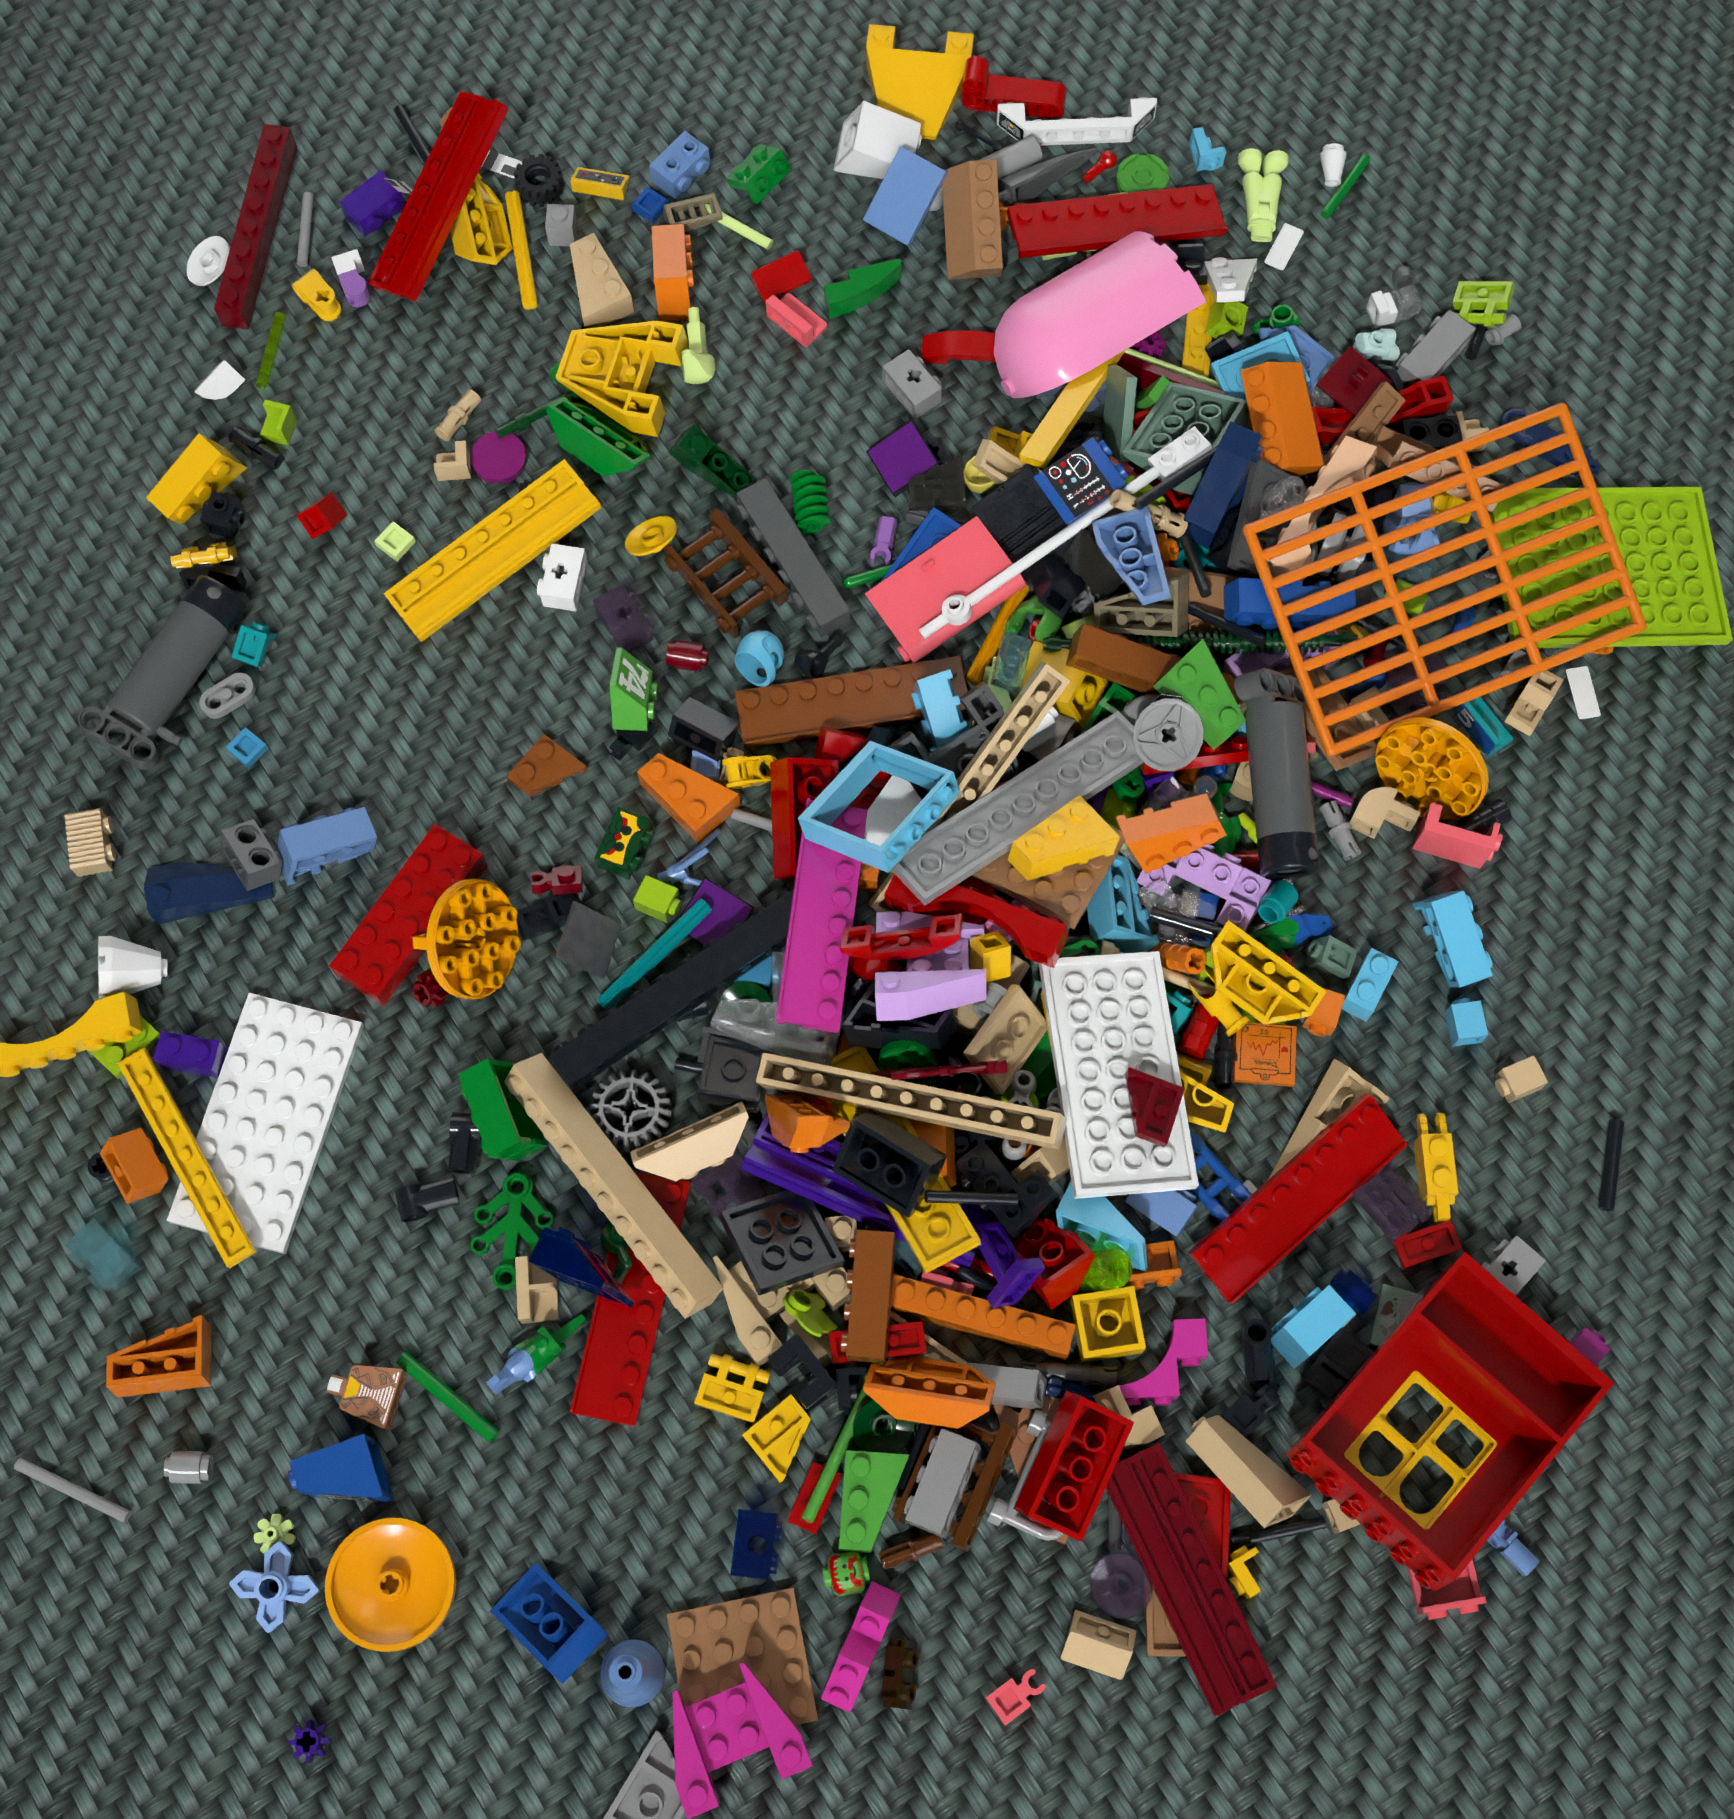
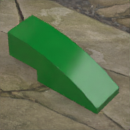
M900 258L847 270L848 280L824 285V301L829 318L857 310L888 291L901 279Z

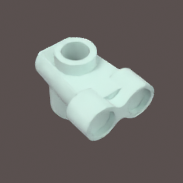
M1382 328L1379 331L1358 333L1355 337L1356 342L1353 345V349L1367 360L1372 356H1381L1383 360L1396 361L1400 355V349L1395 344L1396 331L1394 329Z

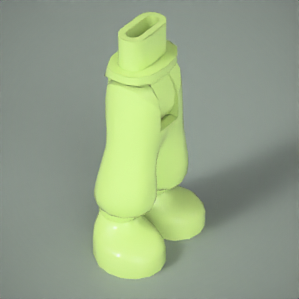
M1245 149L1238 155V165L1245 173L1242 183L1246 199L1247 229L1251 232L1252 241H1272V232L1276 229L1278 202L1282 186V178L1279 173L1288 166L1289 156L1284 151H1272L1265 156L1262 165L1264 177L1259 174L1262 164V153L1258 149Z

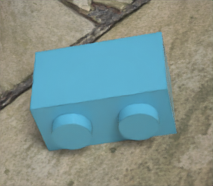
M1371 948L1345 996L1342 1010L1367 1022L1374 1012L1399 961Z

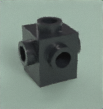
M212 491L209 500H205L202 506L200 521L207 533L233 540L238 527L242 526L245 521L246 512L235 494Z

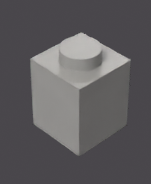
M547 204L545 229L549 246H570L571 243L577 240L578 221L574 205Z

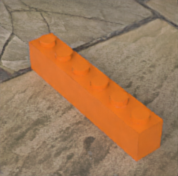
M895 1274L893 1276L891 1311L894 1313L1058 1359L1066 1360L1068 1357L1075 1324L1010 1306L992 1308L989 1301Z

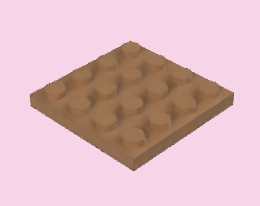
M1109 825L1120 836L1114 855L1108 857L1102 855L1089 859L1088 863L1079 865L1076 863L1063 867L1062 871L1029 881L1008 861L1010 851L971 876L1047 916L1059 918L1065 925L1075 929L1123 847L1125 839L1119 829Z
M794 1588L667 1614L679 1689L686 1707L745 1683L739 1664L744 1662L795 1725L818 1721Z

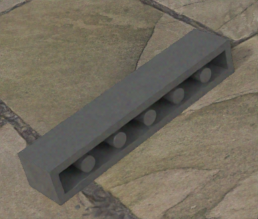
M764 478L737 492L738 504L735 505L739 517L741 520L746 519L750 524L749 531L755 542L760 541L763 545V554L768 563H774L778 571L776 573L779 580L785 586H789L792 591L790 595L795 606L798 609L802 607L806 613V616H804L805 621L811 631L816 630L822 638L850 623V609L768 480Z

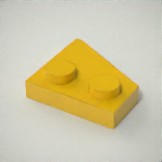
M789 1394L741 1434L779 1483L786 1477L787 1470L797 1452L799 1443L811 1418L792 1394Z

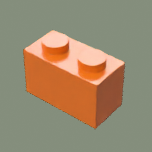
M142 1128L108 1138L100 1151L101 1157L127 1204L160 1193L169 1179L165 1165L159 1161L154 1152L151 1139L146 1137Z

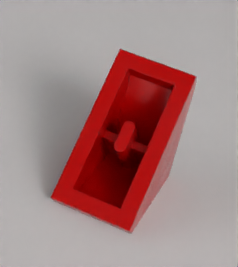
M821 726L813 759L838 760L841 763L863 749L868 742L860 734Z

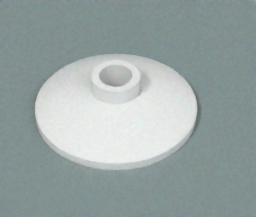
M220 236L209 237L198 244L193 250L187 263V276L193 284L198 286L208 285L224 272L230 251V246L224 238Z

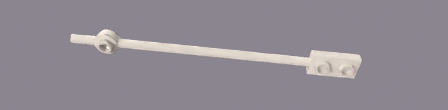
M1194 426L1149 457L1148 462L1151 468L1120 490L1133 495L1157 477L1164 481L1210 451L1212 446ZM1110 497L968 596L952 595L948 597L942 604V614L918 630L921 636L926 639L948 623L955 626L966 623L972 615V606L1089 526L1092 521H1096L1112 510L1114 507L1110 505Z

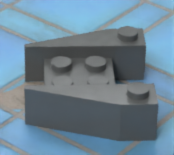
M981 682L959 697L975 722L965 731L929 755H927L911 731L887 747L953 771L957 780L1004 715V710L988 684ZM1016 757L999 781L1007 775L1014 778L1020 774ZM922 787V788H924L926 791L930 792V789H927V788H925V787Z

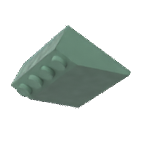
M1170 381L1167 389L1154 404L1123 450V456L1147 471L1151 468L1148 462L1149 457L1194 426L1209 441L1213 449L1221 441L1230 421L1247 428V400ZM1208 466L1173 489L1195 495Z

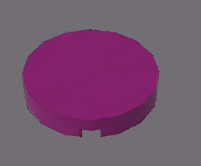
M489 432L480 437L473 445L470 455L473 469L478 477L491 484H495L494 482L506 484L517 479L525 470L527 458L525 447L518 437L511 433L499 439L495 432Z

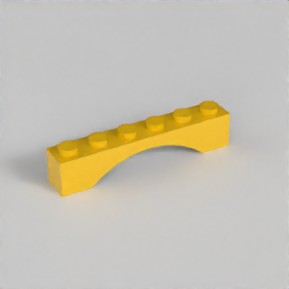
M121 992L96 1000L76 1023L60 1034L43 1041L29 1044H7L0 1042V1077L16 1076L20 1074V1070L26 1068H42L47 1066L49 1061L55 1059H71L76 1056V1053L84 1050H100L105 1047L104 1044L110 1042H126L131 1040L133 1035L143 1033L137 998L126 992Z

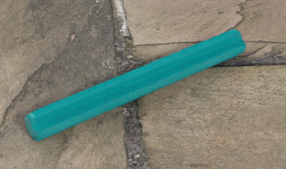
M699 899L598 997L597 1002L606 1011L613 1008L712 911L710 905L705 900Z

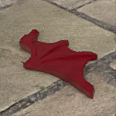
M995 1060L963 1065L896 1068L871 1072V1075L901 1080L948 1076L958 1073L1004 1074L1007 1073L1008 1067L1006 1060Z

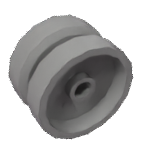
M1336 512L1332 523L1347 516ZM1361 524L1355 527L1351 537L1346 536L1347 529L1325 538L1317 560L1367 541ZM1366 554L1341 563L1336 573V581L1344 582L1354 578L1357 569L1360 570ZM1333 567L1317 574L1326 577L1331 573Z

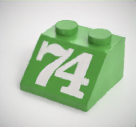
M616 647L610 680L613 729L648 731L649 719L655 718V702H652V700L658 699V683H653L652 670L625 649Z

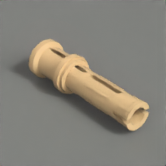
M1117 489L1110 497V505L1125 512L1137 508L1132 507V504H1134V500L1137 497ZM1148 505L1155 530L1167 531L1173 538H1179L1185 533L1188 527V522L1183 520L1185 514H1176L1165 505Z

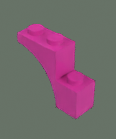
M1205 1318L1173 1320L1170 1324L1169 1345L1158 1367L1138 1381L1125 1385H1116L1119 1386L1128 1407L1141 1406V1401H1153L1154 1406L1172 1405V1400H1176L1180 1396L1177 1362L1181 1361L1184 1367L1201 1365L1200 1361H1204L1208 1357Z
M873 1581L871 1582L821 1697L822 1700L851 1713L901 1594Z

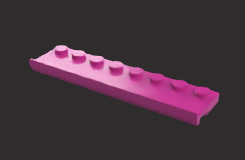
M806 799L805 810L814 800ZM848 806L830 826L864 839L868 810ZM803 831L801 832L775 1021H778L777 1024L784 1025L785 1022L802 1025V1028L838 1033L840 1030L849 955L841 953L840 945L843 929L853 927L861 862L805 839Z

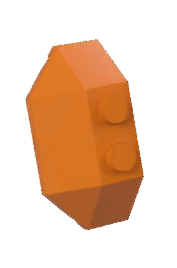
M765 1094L772 1136L781 1142L783 1146L790 1148L791 1152H809V1148L821 1147L850 1128V1122L839 1114L815 1102L804 1101L801 1096L793 1094Z
M911 1356L889 1360L883 1364H871L863 1386L864 1392L895 1419L956 1429L990 1411L996 1389L995 1382L988 1380L981 1372L970 1365Z

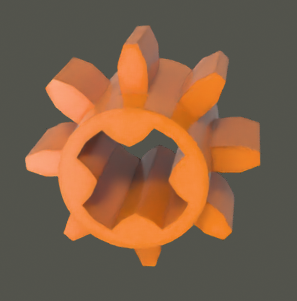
M1167 533L1156 534L1163 566L1169 567L1178 559V544L1172 538L1167 539Z

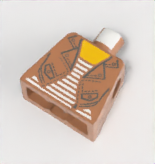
M353 1365L348 1378L337 1375L331 1376L327 1393L342 1397L339 1409L385 1431L391 1432L408 1373L399 1368Z

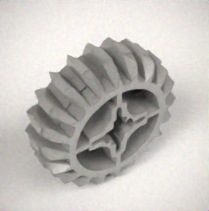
M621 1070V1079L617 1081L613 1075H610L608 1077L611 1083L609 1086L603 1082L599 1084L603 1094L594 1092L592 1095L593 1099L599 1103L589 1105L590 1110L595 1112L591 1116L593 1120L598 1123L597 1125L609 1140L612 1139V1144L616 1149L623 1142L625 1152L630 1150L632 1143H634L636 1149L642 1147L640 1144L642 1141H646V1144L652 1143L650 1138L652 1135L661 1139L662 1133L658 1130V1127L662 1129H668L669 1127L668 1122L662 1118L672 1116L671 1111L665 1109L671 1105L669 1098H663L667 1094L666 1088H658L660 1082L657 1078L649 1082L650 1076L646 1072L638 1079L637 1070H632L631 1078H627L625 1071ZM626 1090V1095L622 1100L612 1101L609 1104L613 1097ZM641 1090L650 1095L655 1102V1108L640 1103L637 1091ZM633 1101L636 1111H632L628 1120L625 1111L629 1110ZM606 1114H613L614 1117L621 1118L624 1131L621 1132L613 1128L607 1122ZM652 1117L651 1121L644 1128L635 1131L636 1124L639 1121L649 1120Z

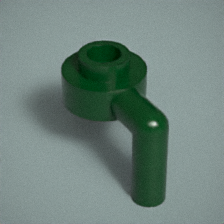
M610 1222L605 1226L600 1236V1241L607 1251L617 1255L619 1264L612 1277L620 1286L632 1266V1260L628 1251L629 1245L617 1233L614 1225Z

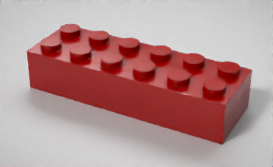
M434 824L330 963L329 967L334 974L384 1007L425 952V950L414 949L412 937L427 933L432 910L446 889L461 880L478 879L488 866L484 855Z

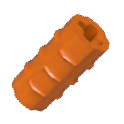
M1160 942L1151 948V952L1159 951L1162 967L1169 970L1197 975L1205 968L1207 958L1201 949L1177 943L1171 944L1170 942Z

